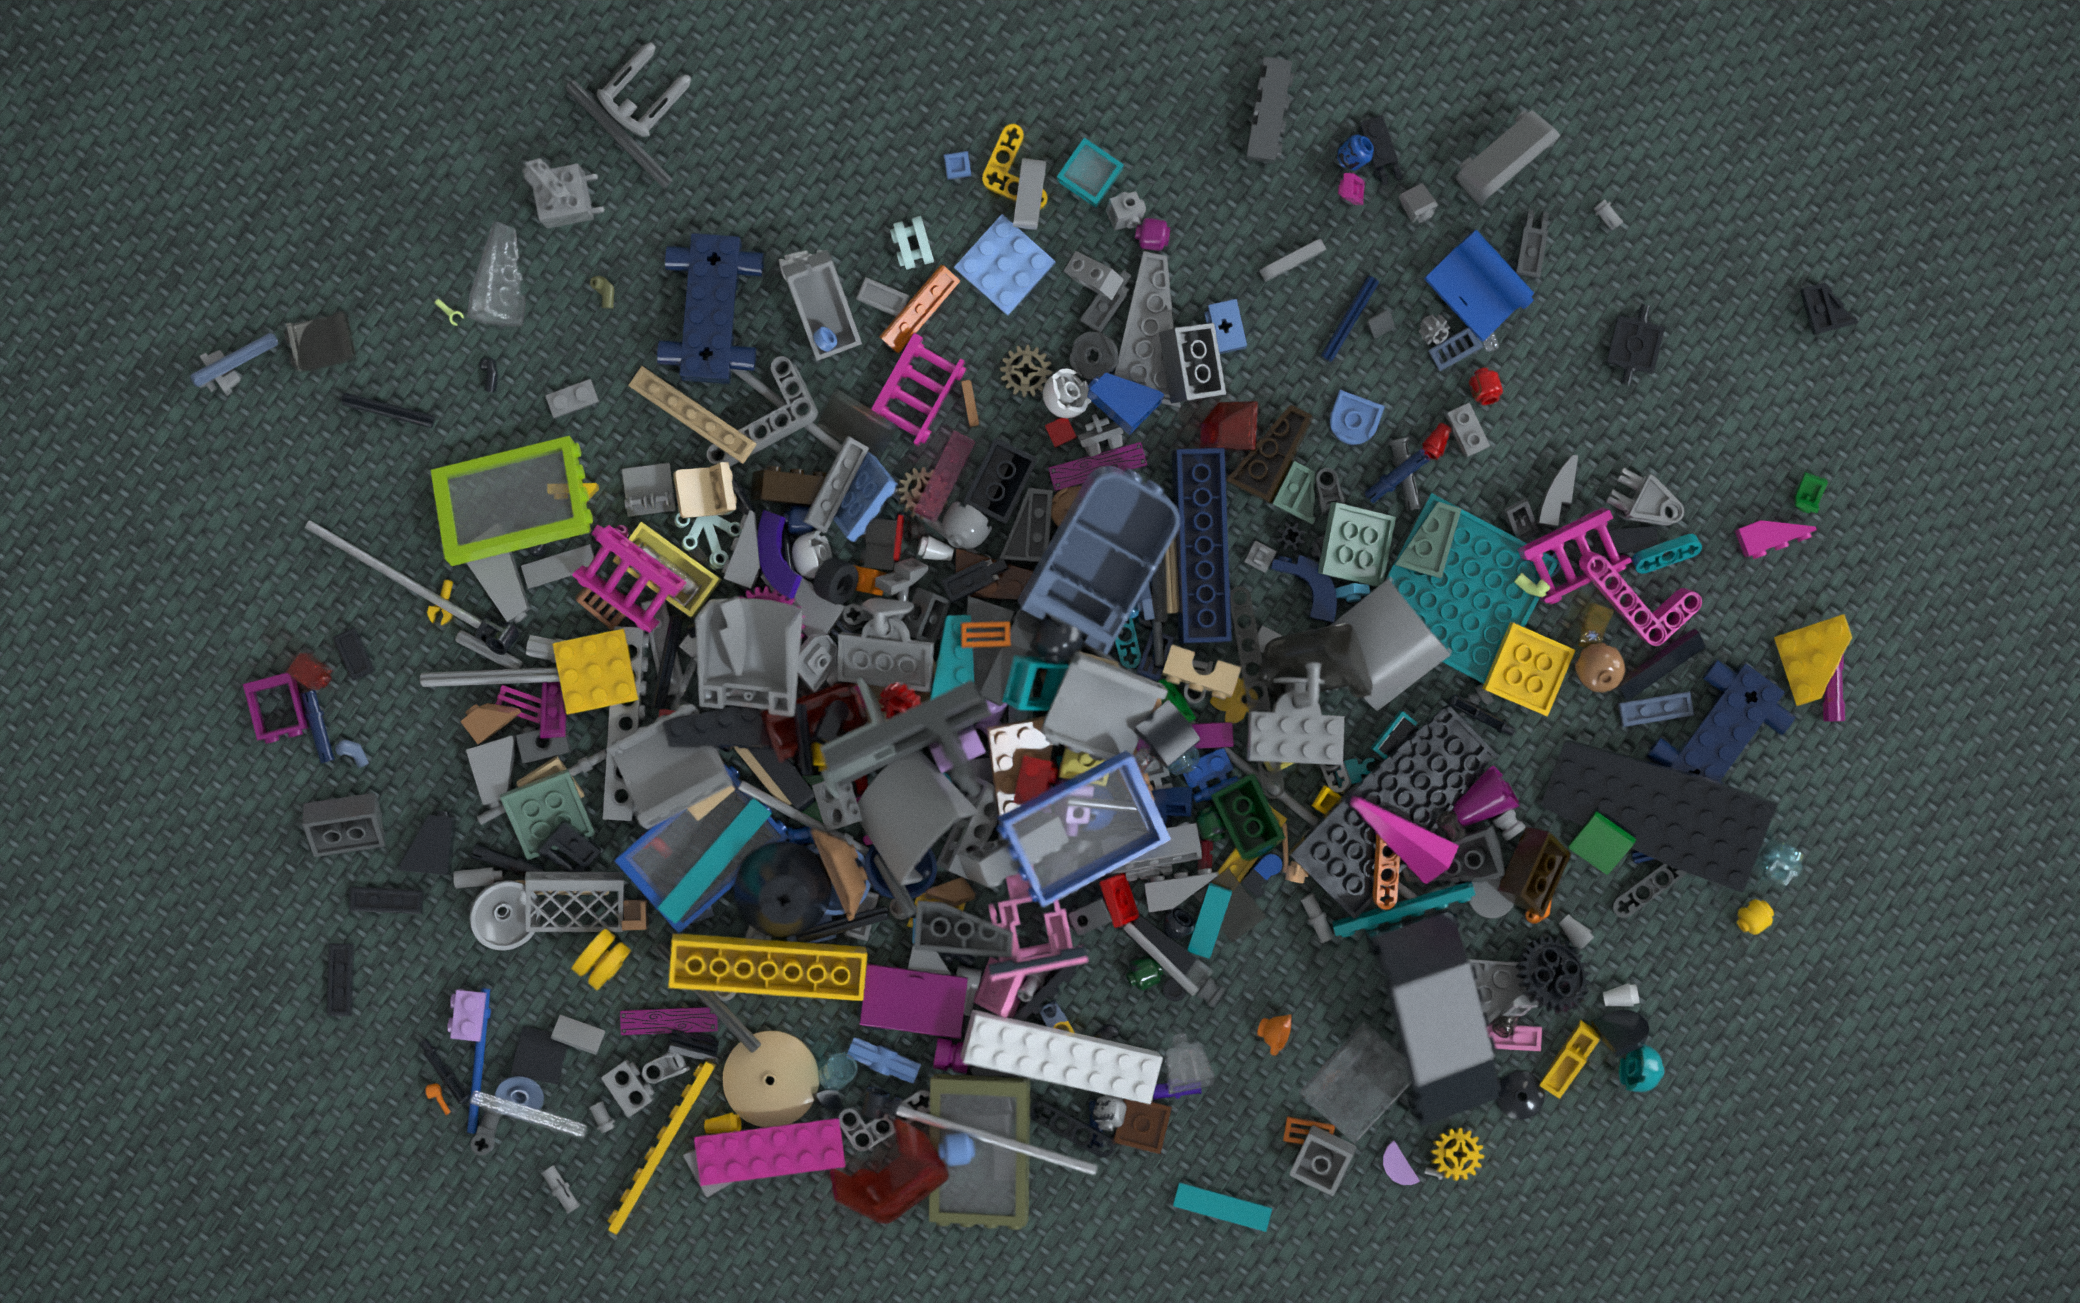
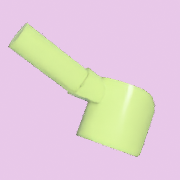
M439 299L435 301V304L449 316V320L453 325L458 326L452 320L454 314H459L464 319V315L461 312H454Z

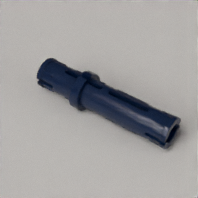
M1419 449L1418 452L1388 475H1382L1380 481L1368 490H1365L1366 497L1369 498L1371 496L1370 501L1375 503L1387 492H1393L1399 483L1430 461L1428 454L1424 456L1425 451Z
M316 690L300 694L307 714L304 716L309 721L320 764L335 760L323 720V715L325 714L320 709Z

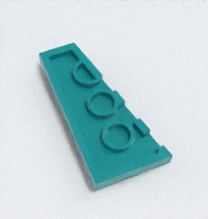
M971 615L945 617L930 699L970 680L974 683L973 648H962L961 623H971ZM966 629V633H972V629ZM967 638V642H972V638Z

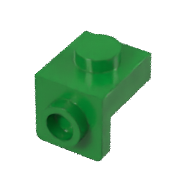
M1804 472L1794 495L1795 506L1805 513H1818L1819 502L1828 484L1827 479Z

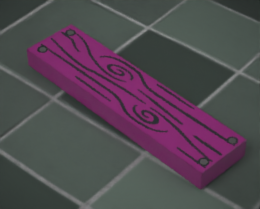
M1139 442L1092 457L1089 456L1049 467L1048 469L1054 490L1058 491L1070 486L1083 484L1093 470L1102 466H1113L1126 471L1127 468L1133 470L1147 466L1142 444Z
M709 1007L620 1011L621 1035L671 1033L672 1029L683 1032L718 1031V1017Z

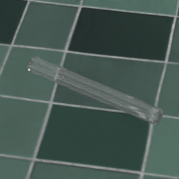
M474 1091L470 1099L472 1105L581 1139L585 1137L587 1132V1126L479 1091Z

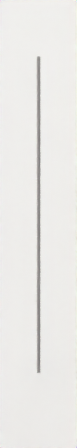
M731 369L732 372L778 408L787 404L784 399L748 371ZM813 422L804 426L806 430L838 454L842 446L839 442ZM895 487L891 496L898 501L902 496L896 495L898 489ZM926 514L923 521L948 540L944 534L942 523L934 517L930 519ZM962 548L969 552L979 553L974 548ZM1048 612L1045 614L1048 619L1054 620L1053 623L1057 626H1060L1061 622L1066 623ZM1083 641L1082 646L1095 656L1117 661L1108 653L1105 655ZM1118 662L1119 668L1131 672L1126 667H1124L1120 662ZM1225 747L1234 765L1247 775L1254 773L1262 787L1312 826L1320 820L1235 752ZM1398 881V893L1405 899L1417 897L1415 893ZM1434 908L1425 910V914L1436 912Z

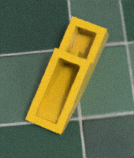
M1582 1020L1579 1021L1550 1065L1539 1086L1559 1099L1587 1062V1057L1600 1041V1036L1593 1027Z

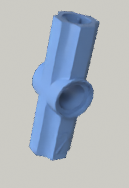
M856 1037L853 1038L846 1056L869 1065V1068L888 1076L891 1074L909 1083H914L921 1066L920 1063L898 1055V1052L882 1045L876 1046Z

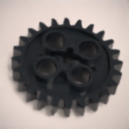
M1551 936L1545 939L1540 937L1536 941L1533 940L1521 950L1522 954L1517 958L1520 963L1516 965V968L1521 971L1516 974V977L1523 979L1519 984L1520 987H1526L1527 989L1523 994H1530L1532 996L1530 999L1531 1003L1537 1000L1539 1009L1546 1005L1548 1013L1553 1009L1556 1014L1562 1010L1566 1013L1579 1006L1585 1000L1584 996L1589 993L1586 987L1591 984L1585 978L1591 973L1584 971L1588 963H1581L1580 959L1583 955L1579 954L1576 956V947L1569 949L1568 941L1561 944L1560 937L1552 940Z

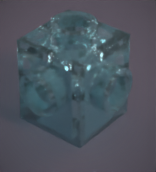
M1782 842L1777 849L1772 848L1766 858L1769 863L1765 874L1786 886L1793 877H1797L1803 868L1801 861L1804 854Z

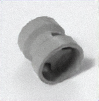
M1514 810L1504 812L1492 820L1496 827L1503 830L1502 836L1506 841L1516 836L1526 827L1522 821L1516 820Z

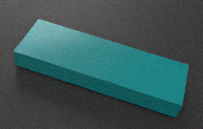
M1209 883L1187 949L1188 952L1210 959L1232 890Z

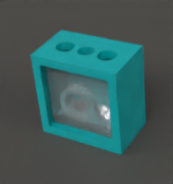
M1084 137L1058 174L1057 182L1097 208L1122 172L1124 164Z

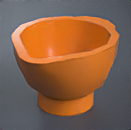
M1291 1014L1276 1016L1271 1019L1263 1018L1259 1024L1258 1036L1263 1037L1265 1043L1271 1047V1055L1276 1056L1284 1048L1289 1038Z

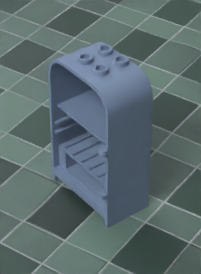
M1113 466L1099 467L1093 470L1086 478L1018 598L1019 605L1024 611L1040 619H1043L1046 612L1081 630L1084 643L1105 655L1109 652L1123 625L1129 618L1131 611L1176 535L1180 524L1179 513L1171 500L1162 493L1164 490L1160 488L1161 486L1151 480H1148L1147 483L1141 481L1140 475L1129 468L1123 471Z

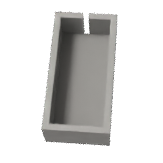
M828 250L807 257L808 262L804 263L801 259L782 266L817 361L862 344ZM820 327L829 328L837 338V345L829 352L820 349L814 341L813 334Z

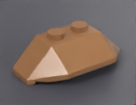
M813 827L810 829L847 918L850 921L854 919L865 892L866 885L864 881L868 879L863 866L857 867L854 859L858 858V854L853 844L848 845L845 839Z

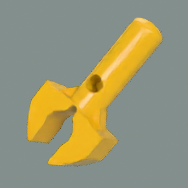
M448 579L444 580L440 594L447 601H449L453 581ZM437 605L429 606L427 614L432 623L435 621L436 613L440 610L443 613L440 625H445L452 619L453 614Z

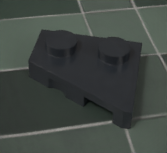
M1825 282L1800 289L1813 336L1858 323L1855 316L1852 317L1843 307L1844 303L1834 296L1833 291Z

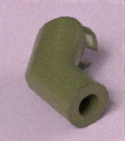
M593 276L590 280V286L602 295V308L614 309V286L603 276Z

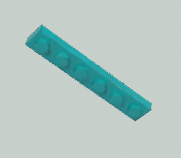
M1469 881L1397 902L1393 908L1388 910L1379 907L1362 912L1356 919L1349 916L1333 921L1335 935L1348 937L1355 934V931L1359 929L1372 930L1383 922L1388 921L1389 924L1396 923L1407 915L1416 917L1424 914L1425 910L1431 908L1435 910L1444 909L1449 906V903L1458 901V903L1468 902L1473 896H1476L1473 883Z

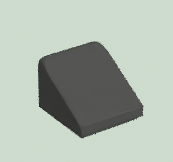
M1389 309L1366 322V326L1374 338H1378L1394 328V322Z

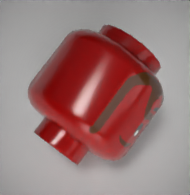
M1488 368L1476 370L1474 372L1475 375L1469 380L1474 401L1481 403V405H1490L1499 401L1503 388L1498 373L1488 370Z

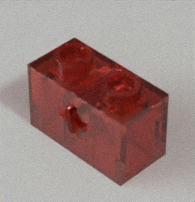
M299 653L286 673L307 688L319 690L321 687L324 689L332 679L330 674L333 670L311 654Z

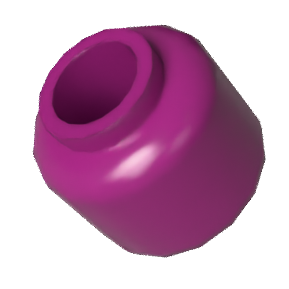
M1145 218L1142 225H1137L1135 239L1140 240L1139 245L1143 249L1161 251L1164 246H1168L1171 227H1167V223L1164 220Z

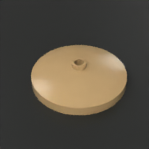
M774 1030L755 1033L753 1035L761 1043L755 1052H750L740 1042L726 1060L723 1071V1089L726 1099L736 1114H739L742 1119L753 1125L772 1127L791 1124L809 1110L814 1102L812 1094L818 1092L820 1076L816 1059L806 1044L791 1034ZM767 1076L774 1078L775 1082L772 1085L767 1084Z

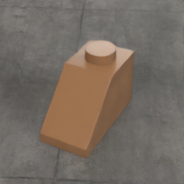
M486 703L480 707L475 704L465 712L467 716L460 722L476 743L480 744L518 716L521 711L519 708Z

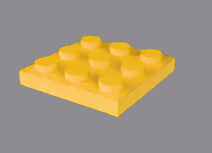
M1510 622L1482 689L1548 717L1575 650Z
M625 629L552 643L567 715L639 700Z

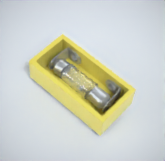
M640 522L629 540L687 582L675 597L668 594L666 600L694 619L722 579L646 524ZM616 555L613 562L619 565L621 558ZM629 566L626 570L637 579L641 575L633 566ZM651 580L647 582L646 585L656 593L659 592L660 587Z

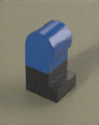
M1266 854L1240 882L1259 899L1265 893L1261 886L1271 875L1279 873L1282 869L1281 859L1275 854Z

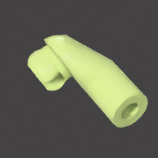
M1520 573L1514 580L1526 593L1538 597L1547 595L1546 592L1550 589V586L1544 580H1540L1536 585L1523 573Z

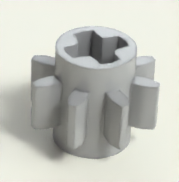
M1430 315L1422 320L1419 333L1427 344H1430L1432 341L1435 344H1439L1448 337L1450 326L1442 315H1439L1437 318Z

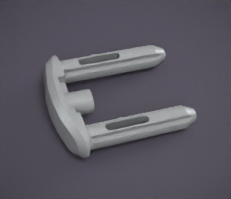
M653 43L643 45L603 89H597V97L607 113L626 130L640 137L650 135L649 130L688 89L691 82L689 75L685 74L678 77L639 121L630 117L637 109V106L628 98L620 106L614 103L613 99L654 55L655 45ZM629 69H632L617 86H614ZM664 101H667L666 104L655 114V116L653 118H650L653 115V113L664 103Z

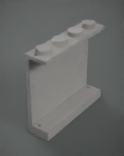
M1075 651L1040 730L1046 737L1045 740L1054 745L1059 743L1065 744L1069 750L1075 753H1080L1081 751L1089 753L1088 756L1097 761L1108 760L1125 750L1132 755L1140 739L1134 733L1135 727L1151 714L1158 698L1164 700L1168 691L1163 684Z
M692 704L678 707L675 713L657 718L654 724L648 727H640L633 732V735L617 739L612 743V746L606 748L607 752L614 757L639 812V815H637L638 821L646 829L733 785L714 746H701L700 748L668 747L663 729V721L700 714L699 710Z

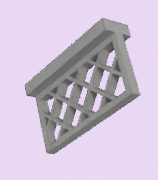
M526 872V932H602L605 928L610 932H623V872ZM531 891H542L547 897L540 904H537L531 899ZM559 891H566L571 896L563 905L554 897ZM583 891H590L596 896L587 905L578 897ZM608 891H618V899L612 905L602 897ZM549 900L559 907L551 916L542 909ZM574 900L583 907L575 916L566 909ZM598 900L607 907L600 916L590 908ZM537 911L547 919L541 925H531V917ZM562 911L571 919L566 925H559L554 920ZM586 911L595 918L590 925H583L578 920ZM612 911L618 917V925H608L602 919Z

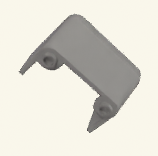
M1526 110L1521 112L1514 119L1517 122L1475 159L1469 157L1460 165L1462 170L1455 179L1479 207L1547 147L1550 148L1561 136L1554 127L1533 110L1529 113Z

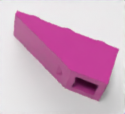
M1761 520L1737 529L1735 533L1744 556L1752 555L1753 559L1767 555L1766 550L1774 547L1777 551L1789 546L1788 541L1797 538L1798 542L1812 537L1810 532L1817 529L1815 526Z

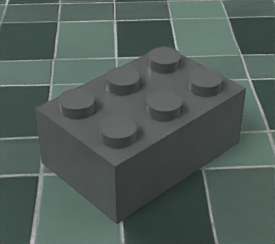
M1214 323L1180 327L1159 332L1171 404L1226 394Z

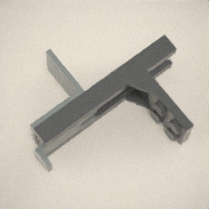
M861 677L856 679L873 722L820 747L829 768L823 771L822 775L829 792L835 798L840 797L836 782L840 781L843 785L850 783L934 742L942 746L945 758L953 766L950 768L954 780L959 782L962 790L967 789L972 796L981 793L957 731L992 715L985 697L977 694L972 680L891 719L885 720L875 693Z

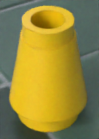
M732 1112L706 1119L704 1127L706 1134H719L741 1131L742 1124L739 1114L734 1115Z

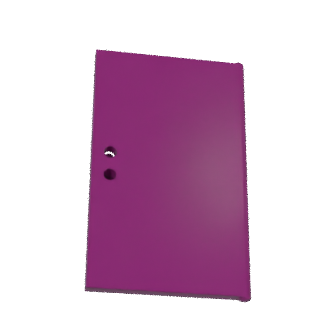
M867 964L859 1025L961 1039L968 977Z

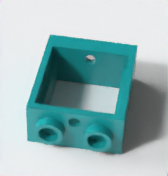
M1014 655L1002 702L1018 710L1049 711L1069 664L1059 663L1058 665H1052L1047 663L1044 657ZM1036 668H1048L1040 697H1029Z

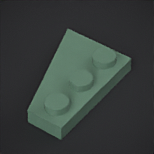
M1437 502L1395 563V566L1441 579L1461 508Z

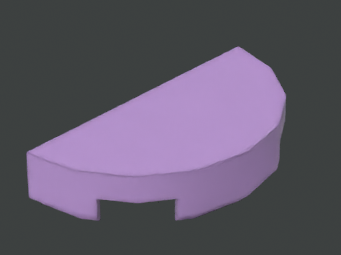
M1393 1140L1387 1145L1383 1155V1167L1386 1174L1393 1181L1401 1185H1413L1420 1182Z

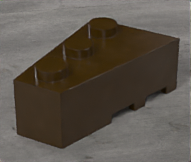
M766 466V470L753 471L750 500L812 505L827 473L813 472V475H805L804 470L790 469L788 473L781 472V467Z

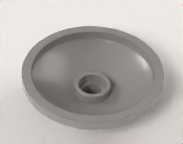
M510 880L500 881L488 886L476 897L470 910V926L479 942L494 950H510L521 946L534 935L535 932H526L525 884ZM531 891V899L540 904L536 894ZM504 907V910L498 913V909ZM539 911L531 917V925L540 924L541 913Z

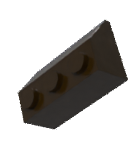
M1526 827L1497 890L1508 901L1537 916L1543 917L1571 857V853L1549 831Z

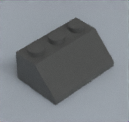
M376 793L304 803L303 827L314 857L386 846L381 809Z

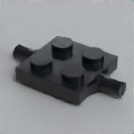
M1645 304L1640 305L1638 318L1617 316L1606 363L1624 369L1621 384L1631 386L1634 372L1654 374L1665 327L1655 325L1647 320L1651 306H1646Z

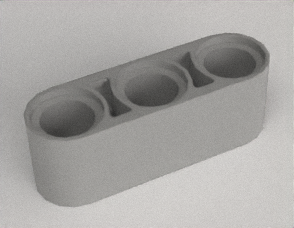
M1022 158L1013 227L1037 230L1046 161Z

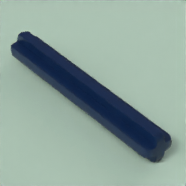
M1369 275L1322 352L1321 356L1327 361H1333L1379 284V281L1373 276Z

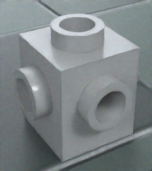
M1136 191L1131 193L1123 192L1109 199L1106 212L1114 230L1125 227L1134 228L1139 225L1146 212L1144 201L1139 199Z

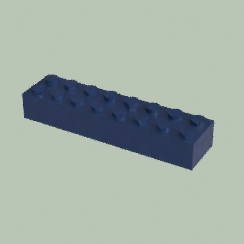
M1224 448L1176 449L1172 451L1173 502L1179 513L1180 522L1176 533L1180 611L1178 612L1179 644L1230 642L1232 640Z

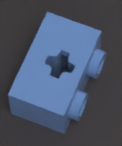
M1237 299L1208 305V312H1204L1206 324L1214 323L1219 354L1245 349L1247 343ZM1224 321L1226 325L1231 326L1228 329V333H1224L1222 329L1219 330Z

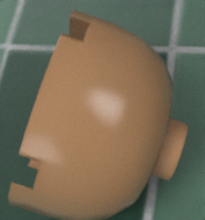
M1597 643L1588 646L1580 653L1581 657L1578 659V663L1576 661L1575 664L1576 674L1582 684L1589 690L1601 693L1611 691L1623 680L1625 665L1617 648L1606 646L1605 643Z

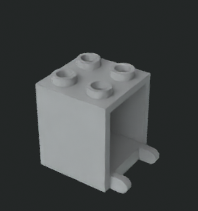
M579 164L549 169L557 179L563 182L565 188L571 194L570 196L560 198L561 203L557 207L549 206L539 195L540 190L543 188L542 185L538 189L533 188L539 221L547 229L594 220V214L604 212V207L592 208L587 182L598 180L597 174L585 175Z

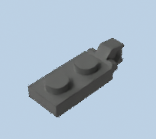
M1124 270L1120 274L1124 280L1113 299L1110 300L1098 294L1080 319L1082 323L1095 332H1102L1127 296L1129 289L1125 285L1132 275Z

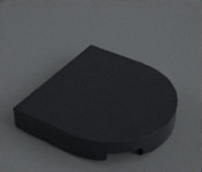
M1617 1010L1591 1020V1026L1615 1057L1642 1047L1649 1036L1647 1020L1634 1011Z

